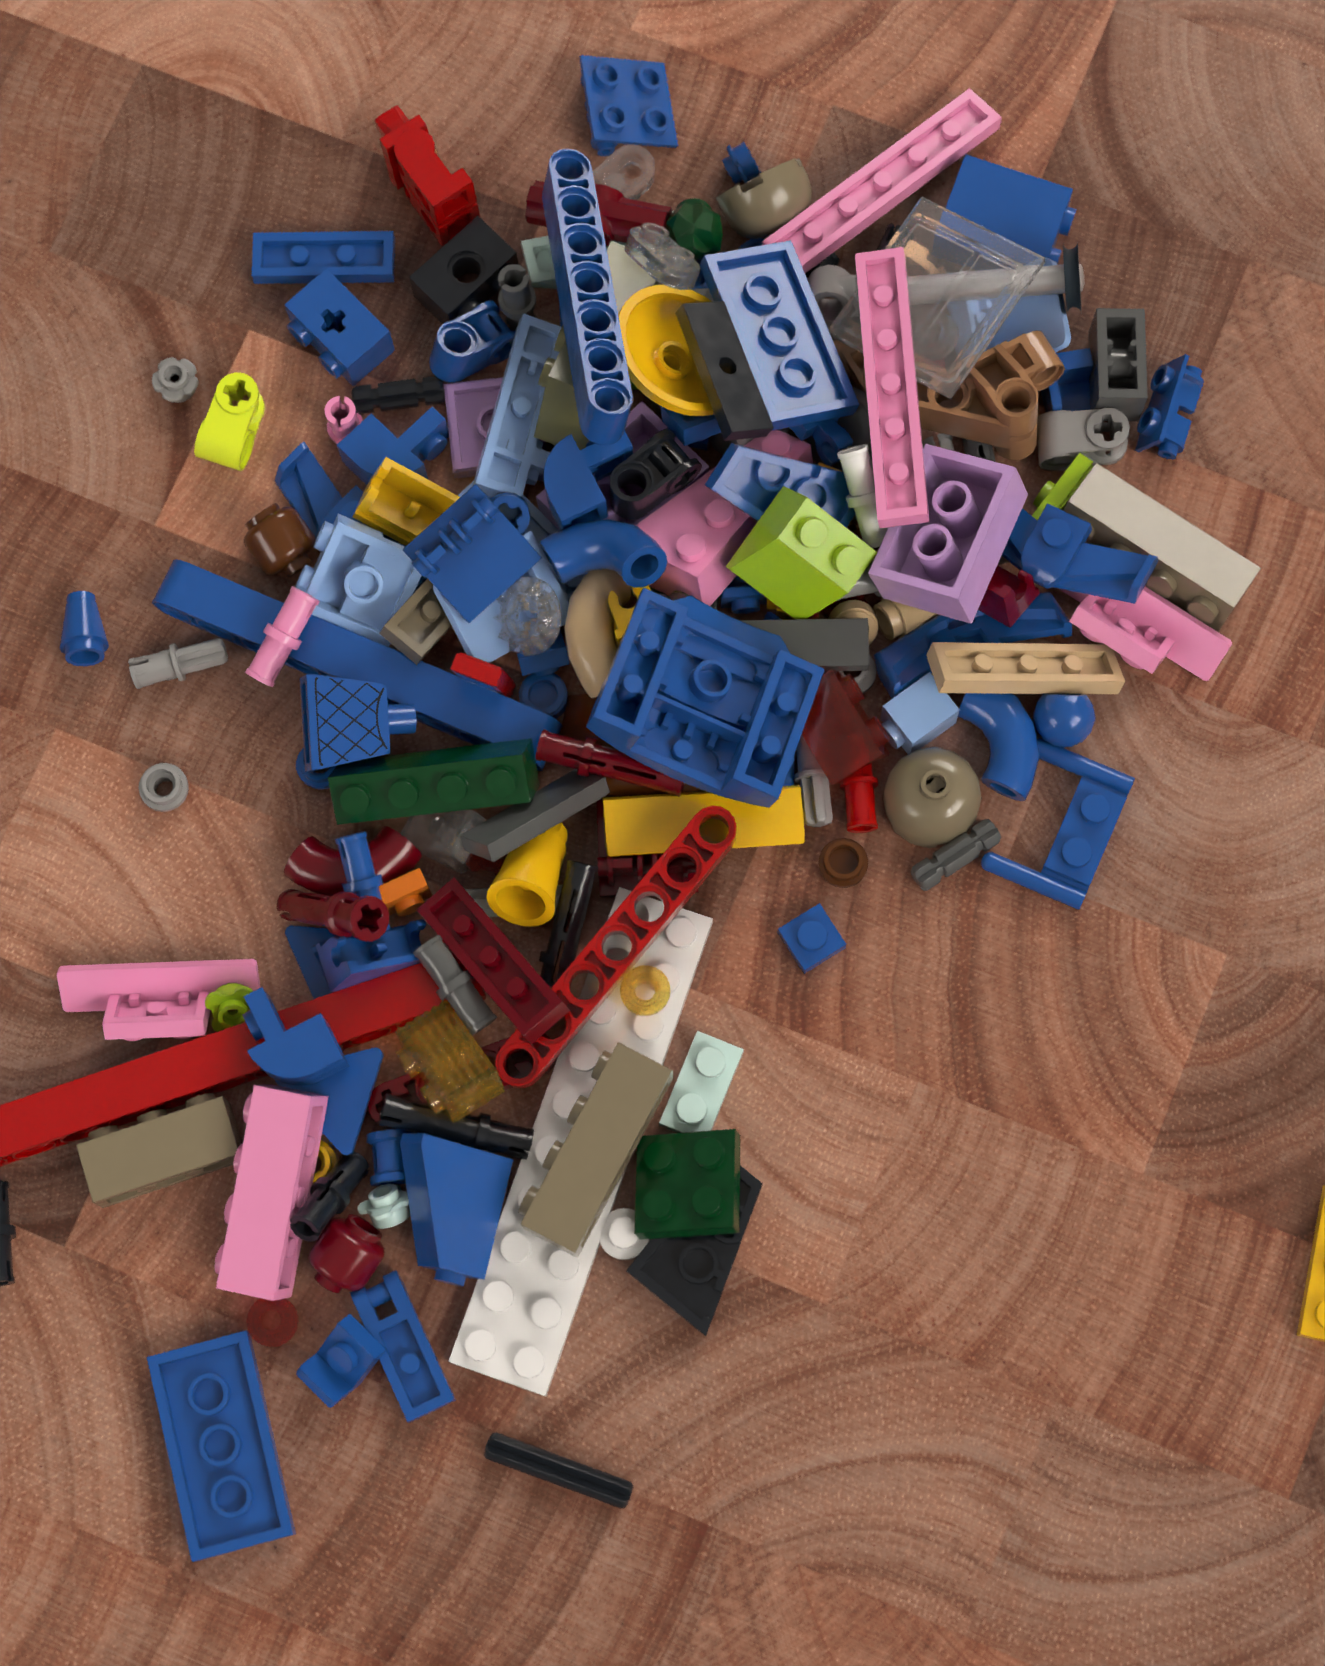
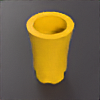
M563 823L555 825L507 854L499 873L486 894L490 908L500 918L512 924L532 927L545 924L553 917L556 889L561 866L566 854L565 844L568 838L567 829Z

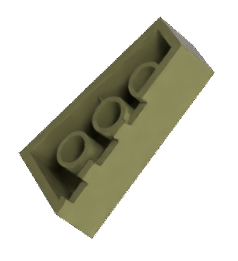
M614 241L610 242L607 255L617 311L619 312L624 303L634 293L643 288L659 284L665 261ZM562 325L554 350L558 351L559 354L556 360L550 357L547 358L538 381V385L545 387L534 437L556 445L563 438L572 434L579 450L586 448V444L590 440L583 435L580 428L564 327Z

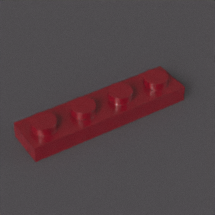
M455 877L416 909L437 935L441 936L442 941L530 1044H533L570 1011Z

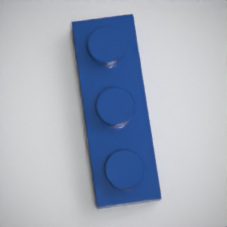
M393 231L253 233L252 279L254 284L310 283L326 268L341 283L394 282L395 236Z

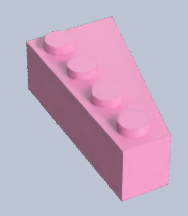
M773 430L766 437L754 438L744 445L745 447L813 464L811 445L780 430ZM716 467L635 525L652 537L667 556V566L664 573L649 586L676 600L692 596L708 606H711L724 589L737 576L727 569L726 565L757 523L752 517L705 486V483Z

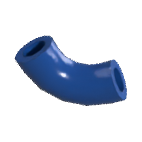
M608 519L580 522L539 541L547 560L563 584L589 571L609 569L617 572L627 585L634 588L645 587L657 581L667 566L665 552L652 537L637 526Z
M965 693L959 708L958 717L971 722L981 729L989 742L990 757L987 768L981 778L982 783L1005 797L1024 802L1032 788L1040 758L1035 724L1018 697L1014 694Z

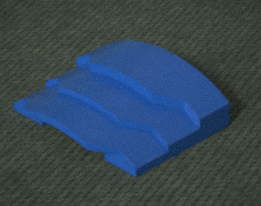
M643 588L626 631L622 636L608 675L601 686L586 727L617 750L671 778L722 797L770 808L779 799L825 669L790 654L781 636L734 619L692 596L673 601Z

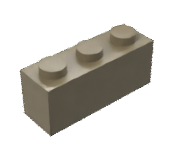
M214 1093L202 1094L185 1101V1109L167 1114L166 1109L154 1110L137 1117V1125L119 1130L117 1125H111L90 1132L88 1134L90 1140L76 1144L92 1202L102 1208H106L234 1165V1157L239 1145L242 1144L231 1103L223 1096L215 1098Z

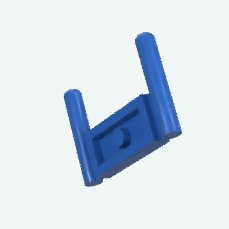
M1038 738L1040 760L1081 776V780L1042 871L1038 872L994 852L984 854L981 860V867L985 871L1079 910L1135 778L1065 748L1053 746Z

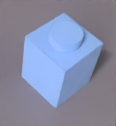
M929 672L882 706L880 720L883 723L879 727L886 740L895 749L902 746L906 753L910 754L917 749L923 748L956 724L960 709L947 693L938 692L934 677Z

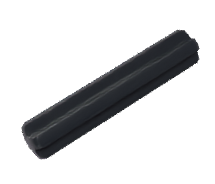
M497 1432L490 1435L485 1447L484 1457L490 1461L621 1509L626 1508L633 1492V1484L630 1481Z

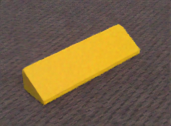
M800 785L783 786L779 799L770 808L736 801L707 791L681 793L680 797L669 793L603 798L604 839L607 855L613 857L664 853L691 819L701 809L709 806H721L734 817L737 831L736 841L732 848L803 844L805 842ZM718 819L708 820L700 828V836L704 841L713 844L722 842L729 833L725 823Z

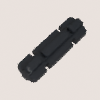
M436 376L422 378L423 382L416 383V379L378 383V388L372 389L371 384L355 386L352 388L351 398L358 414L374 413V408L379 407L381 412L419 407V402H425L426 406L437 405L445 401L443 380L438 379Z

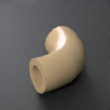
M609 569L589 571L583 577L570 597L564 628L568 658L581 685L591 698L598 696L618 649L613 630L614 619L608 605L609 592L614 591L621 607L629 601L631 596L630 586L626 584L617 572Z

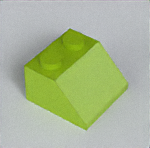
M783 486L728 562L726 568L793 619H807L847 595L874 559L877 552L808 497Z

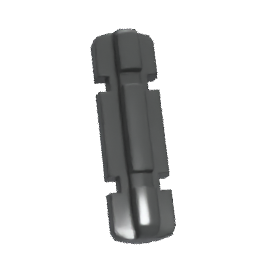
M984 819L971 828L970 834L964 832L935 851L931 860L925 858L914 865L911 869V875L916 884L923 891H927L941 882V876L949 877L979 857L981 850L986 852L1000 842L1001 835L996 826L989 819Z

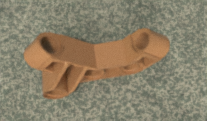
M861 327L835 339L833 342L851 385L863 390L867 394ZM1039 330L1027 334L1024 333L1009 342L1006 340L948 371L915 364L921 429L993 445L995 450L1008 460L1027 458L1033 453L1037 443L1038 391L1046 389L1055 383L1064 373L1065 366L1043 332ZM945 400H954L960 403L952 408H944L939 405Z

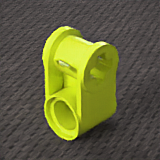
M235 372L226 375L220 380L207 416L203 420L194 446L195 457L238 471L245 469L253 450L256 433L265 412L263 397L260 395L257 383L252 377L245 373ZM244 395H248V401L242 400ZM233 400L239 401L237 406L233 405Z

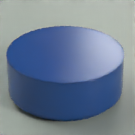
M532 673L520 686L519 700L520 703L557 719L565 711L568 692L564 681L555 673L545 676H536Z

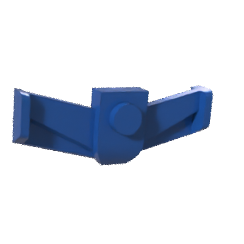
M305 442L299 444L279 465L274 481L291 507L295 508L315 538H317L324 521L333 524L338 513L362 523L352 516L364 492L355 485L342 498ZM383 534V537H384V538L389 539V540H391V541H393V542H396V543H398V544H400V545H403V544H401L400 542H398V541H396V540H394V539H392V538L386 536L385 534ZM421 576L415 591L426 581L427 577Z
M1048 503L1038 521L1022 508L1002 553V556L1016 568L1031 574L1034 583L1046 589L1054 587L1134 604L1158 563V556L1143 555L1085 543L1092 531L1091 523Z
M1051 592L1039 593L1011 628L979 610L972 624L938 615L875 653L874 659L878 676L893 699L930 672L932 674L926 656L932 642L1010 643L1055 635L1067 638L1072 636V623L1069 622L1070 620Z

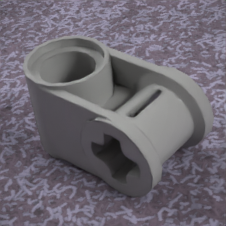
M1115 408L1081 411L1056 410L1043 413L1037 418L1038 460L1040 468L1044 470H1067L1079 452L1092 460L1093 466L1096 463L1099 465H1110L1122 459L1127 451L1130 425L1127 417ZM1109 432L1113 441H1104L1103 434L1101 433Z

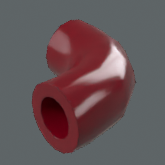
M384 826L368 842L376 875L381 874L383 884L408 873L422 858L421 852L408 839L388 826ZM314 836L305 839L294 850L284 868V876L295 884L316 894L332 897L336 893L344 892L342 884L346 882L339 850L323 844Z

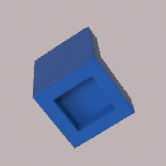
M1090 348L1056 353L1064 364L1065 371L1055 383L1041 390L1045 413L1056 410H1090L1089 378L1093 369Z

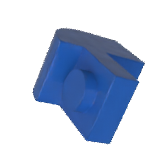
M433 406L399 438L371 413L337 444V448L342 462L366 485L385 457L428 479L423 461L425 459L428 461L435 459L444 450L448 442L449 430L446 419Z
M625 431L621 439L614 444L601 445L589 441L586 444V448L579 450L572 434L558 442L550 452L544 467V486L549 509L560 530L580 522L608 518L606 499L597 481L610 476L618 464L634 454L633 445Z
M262 987L244 996L250 1011L242 1014L255 1041L262 1038L265 1039V1042L247 1051L254 1062L271 1078L288 1085L304 1086L322 1081L349 1067L329 1023L321 1013L286 1030L270 996Z

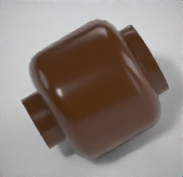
M275 503L258 513L245 524L249 531L244 537V544L266 574L274 575L284 571L289 578L301 571L305 564L309 565L312 562L307 554L314 548L316 538L295 508L289 506L280 508Z

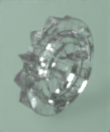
M521 577L506 590L505 594L497 598L501 606L500 613L493 618L501 623L502 629L498 638L509 643V651L522 653L525 656L538 655L548 650L559 634L561 626L560 603L554 590L545 581L536 577ZM523 611H530L531 614L537 613V618H531V621L524 622L520 621L518 614Z

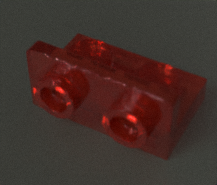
M833 669L822 676L802 736L831 785H836L872 762L882 760L890 755L884 745L890 741V738L876 716L870 719L867 717L859 703L865 699V696L850 673L843 676L840 671Z

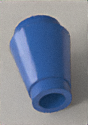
M88 591L72 592L66 597L67 604L65 607L60 650L65 654V659L69 664L92 666L104 660V652L108 649L109 644L95 595Z

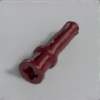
M288 889L283 891L277 900V911H286L280 914L281 918L287 921H299L312 925L326 926L330 933L340 937L353 936L360 941L372 942L379 939L385 933L389 924L388 908L381 899L375 896L364 895L359 897L351 892H339L330 897Z

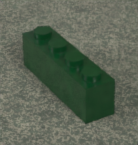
M532 738L374 757L339 765L328 776L337 825L528 803L532 801L540 786Z

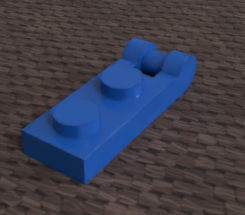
M396 1269L382 1276L383 1282L369 1289L363 1287L360 1290L351 1291L350 1295L365 1329L386 1348V1351L379 1360L407 1422L411 1423L456 1401V1398L411 1302L403 1280ZM392 1300L397 1313L380 1320L376 1307Z

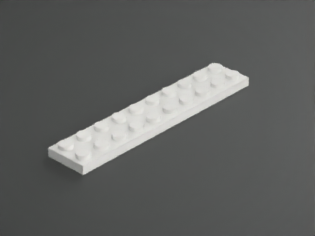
M619 887L608 919L631 893L630 890ZM646 896L638 901L635 913L640 919L651 922L661 917L664 911V904L662 901ZM682 908L558 1056L532 1128L534 1129L530 1152L525 1151L528 1152L527 1160L521 1159L498 1222L485 1280L478 1279L448 1362L533 1393L547 1396L600 1246L601 1235L608 1215L613 1209L627 1166L578 1258L524 1230L520 1224L524 1216L518 1213V1209L529 1188L532 1185L540 1188L549 1170L542 1167L544 1160L556 1140L562 1143L566 1140L573 1125L567 1122L568 1116L579 1096L582 1095L588 1098L597 1080L591 1078V1074L598 1059L605 1050L612 1053L619 1042L661 1065L664 1064L708 939L713 918ZM615 934L606 939L603 952L607 958L619 961L629 955L632 943L628 937ZM588 973L579 999L587 1000L596 995L599 989V981L593 974Z

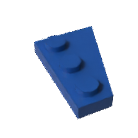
M734 443L730 444L705 483L706 487L757 522L783 486L808 497L846 528L855 515L854 508H849L846 501V496L850 493L844 472Z

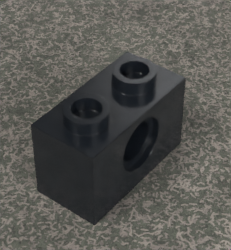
M476 216L409 277L413 295L442 324L452 321L470 312L481 303L489 301L496 294L499 295L501 287L498 282V275L507 265H519L517 252L479 216ZM466 273L479 275L475 281L470 283L458 281V278Z

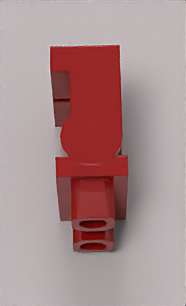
M398 105L394 106L374 120L376 128L383 136L379 141L390 180L397 190L404 186L408 200L443 247L476 216L480 217L473 181L463 167L453 174L449 172L438 157L435 142L428 133L427 125L419 114L409 120Z

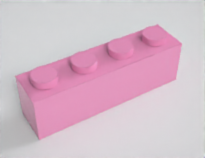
M254 1085L253 1093L247 1097L243 1109V1120L247 1123L244 1141L239 1145L234 1157V1171L237 1173L234 1194H231L228 1198L224 1211V1220L228 1224L225 1243L219 1248L215 1259V1272L219 1274L216 1285L217 1289L271 1301L292 1297L302 1239L292 1231L290 1219L310 1197L329 1096L277 1085Z

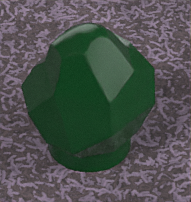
M697 198L686 199L677 205L675 211L667 220L664 238L672 253L686 262L702 260L704 255L715 254L721 249L723 237L721 218L719 214L711 209L707 202Z

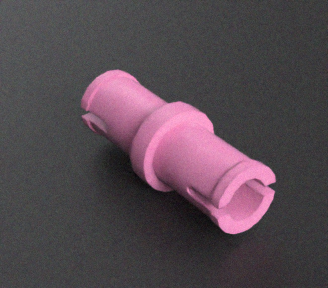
M292 586L273 624L267 623L263 630L266 637L245 673L273 687L292 649L298 650L302 641L298 638L320 601Z

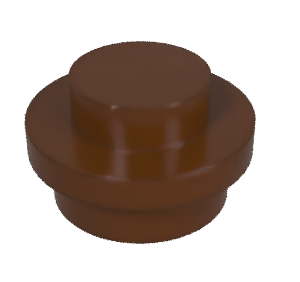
M839 838L829 842L822 849L819 856V870L822 877L835 887L848 888L858 884L864 878L868 869L866 851L859 843L851 839Z

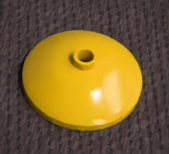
M649 286L634 293L618 312L629 378L645 396L668 410L689 416L713 415L714 412L675 314L682 304L713 301L698 292L680 286Z

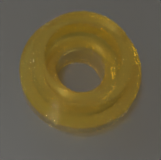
M647 965L638 966L631 969L622 979L620 996L624 1006L630 1012L639 1016H652L659 1013L667 1005L670 998V984L665 974L659 969ZM641 984H650L654 987L655 994L649 1000H642L637 997L636 989Z

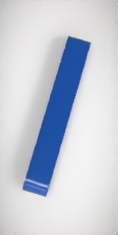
M561 149L554 152L549 159L542 191V201L580 428L588 440L596 444L609 445L619 441L624 434L632 406L633 394L592 165L583 153L573 149Z

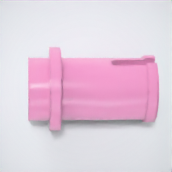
M335 396L326 403L327 432L331 440L338 444L363 419L360 414L356 413V407L348 397L344 396V405L341 403L340 396Z

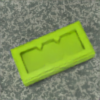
M1079 452L1056 484L1049 480L1040 490L1033 502V505L1038 508L1032 516L1038 521L1047 503L1064 510L1069 499L1094 467L1093 461Z

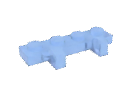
M524 313L517 326L473 485L477 484L486 495L491 497L503 492L516 493L522 497L525 484L535 485L537 480L544 482V467L550 452L542 450L543 442L534 437L545 387L538 385V381L547 358L550 357L556 360L559 354L558 351L554 350L561 327Z

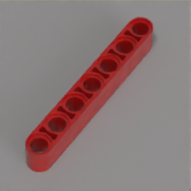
M709 806L701 809L551 987L570 1009L565 1015L566 1029L564 1033L555 1039H546L541 1036L533 1044H530L521 1032L516 1029L500 1048L496 1056L495 1067L498 1075L504 1082L513 1087L526 1088L535 1084L544 1075L727 855L736 841L737 831L735 819L728 810L721 806ZM711 819H718L725 823L729 833L720 843H708L700 836L702 824ZM680 857L688 858L696 865L694 877L684 883L672 880L667 873L670 863ZM646 896H655L664 904V911L661 917L651 922L640 919L635 913L638 901ZM615 934L628 937L632 943L629 955L619 961L607 958L603 952L606 939ZM582 973H591L599 981V989L596 995L587 1000L574 997L571 991L572 981ZM519 1050L529 1052L534 1061L531 1073L521 1079L511 1077L506 1068L509 1056Z

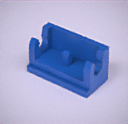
M419 919L410 921L406 925L391 927L379 939L372 942L360 941L353 936L331 937L327 941L319 942L316 945V949L330 992L339 991L421 963L414 956L413 952L421 946L419 933L420 930L425 929L426 921Z

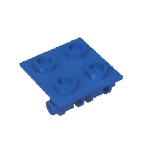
M580 55L579 61L582 74L580 80L585 92L586 101L584 105L586 111H588L586 117L587 122L590 124L592 136L590 142L591 147L597 150V155L605 157L614 154L615 146L618 143L669 148L678 147L664 63Z
M474 484L402 549L413 561L412 565L424 578L427 577L468 623L474 620L542 559L541 555L477 484Z

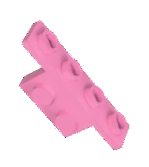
M1146 586L1135 604L1060 589L1081 603L1069 622L1077 626L1086 638L1097 643H1104L1121 654L1122 659L1130 666L1137 669H1145L1151 674L1167 657L1200 679L1208 681L1232 646L1230 639Z
M255 959L60 966L57 972L63 1010L65 1012L105 1011L102 1022L105 1040L124 1039L127 1041H138L143 1038L173 1037L176 1039H188L195 1036H205L211 1012L205 1006V998L209 993L215 992L220 986L228 983H238L251 988L253 991L261 988L258 965Z

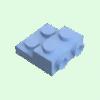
M338 513L333 524L324 521L314 543V548L321 551L314 568L305 564L295 588L306 592L320 601L312 615L389 647L390 642L379 633L392 616L413 595L422 575L412 565L413 561L403 552L402 549L405 546L384 538L383 533Z

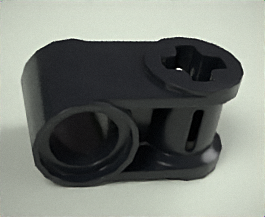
M670 428L656 433L642 448L618 464L612 471L610 476V503L614 512L621 518L634 520L645 516L670 495L685 488L701 471L702 464L697 458L690 459L674 441L676 435ZM628 484H635L644 491L637 496H627L620 489Z

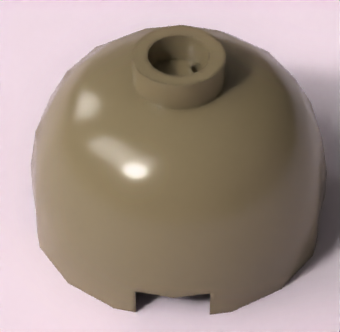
M794 158L760 173V176L741 186L738 184L717 196L716 200L723 216L734 231L744 238L759 239L769 237L811 205L812 189L800 158Z
M939 747L917 749L898 761L887 776L882 800L885 814L896 834L910 844L926 848H936L937 845L947 844L970 830L976 822L982 797L978 776L968 761L954 751Z

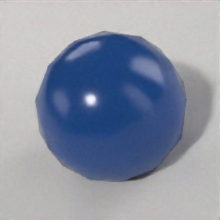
M1043 694L1037 701L1033 712L1035 728L1041 738L1047 743L1061 748L1072 747L1082 743L1091 733L1096 719L1093 704L1086 694Z

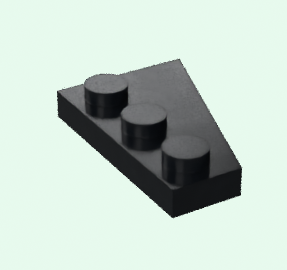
M741 1165L739 1233L651 1239L626 1270L628 1274L705 1337L707 1336L763 1185L762 1182Z

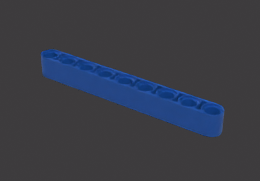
M178 559L173 560L152 602L160 611L175 619L256 653L266 637L263 630L267 623L273 624L284 604L269 596ZM314 615L310 616L298 638L302 641L298 650L292 649L284 664L305 674L384 683L387 687L388 705L414 704L418 722L473 745L532 738L536 757L542 731L545 729L551 733L559 734L563 727L558 720L542 711L466 681L423 661L416 665L402 652ZM536 760L537 771L543 770L546 761Z

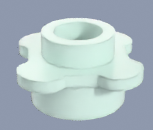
M385 1184L373 1189L368 1194L369 1200L361 1202L357 1207L359 1214L370 1215L373 1226L378 1229L396 1226L410 1216L407 1191L401 1190V1187L395 1184Z

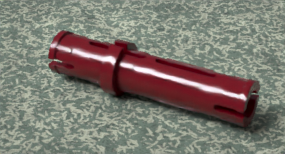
M545 729L541 733L535 757L537 761L542 760L577 769L578 775L585 777L593 773L675 794L678 797L681 796L684 787L683 782L662 774L617 749L598 745V739L587 737L583 741L551 733Z

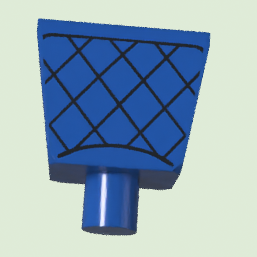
M306 674L300 678L305 772L390 754L391 734H412L416 732L417 719L414 704L388 705L387 687L384 683L317 674Z

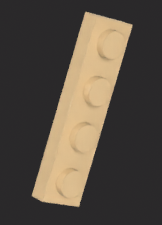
M932 642L926 655L939 693L1119 694L1125 683L1113 649L1105 644Z

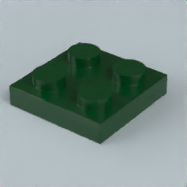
M736 1129L642 1136L637 1146L634 1233L640 1240L739 1233L741 1136Z

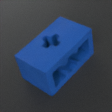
M327 268L284 304L290 320L287 328L292 336L303 347L311 344L321 354L318 359L329 374L335 379L342 375L353 387L395 351L390 331Z

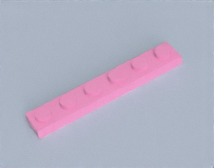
M969 88L763 240L762 245L791 240L803 270L807 273L1000 129L1002 117Z
M898 247L856 253L855 262L877 521L879 528L927 523L930 521L904 248Z

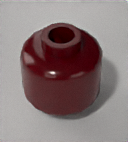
M349 1214L347 1218L331 1219L308 1255L311 1265L317 1271L314 1276L315 1280L333 1293H340L342 1289L357 1291L365 1287L385 1255V1248L380 1241L383 1236L382 1233L373 1224L354 1214Z

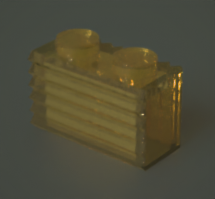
M441 1001L439 1006H433L430 1011H424L422 1016L415 1017L413 1022H407L404 1027H398L395 1032L402 1046V1049L395 1052L402 1067L410 1078L417 1074L420 1075L426 1084L420 1088V1091L432 1111L438 1114L444 1110L453 1124L505 1092L497 1070L448 1001Z

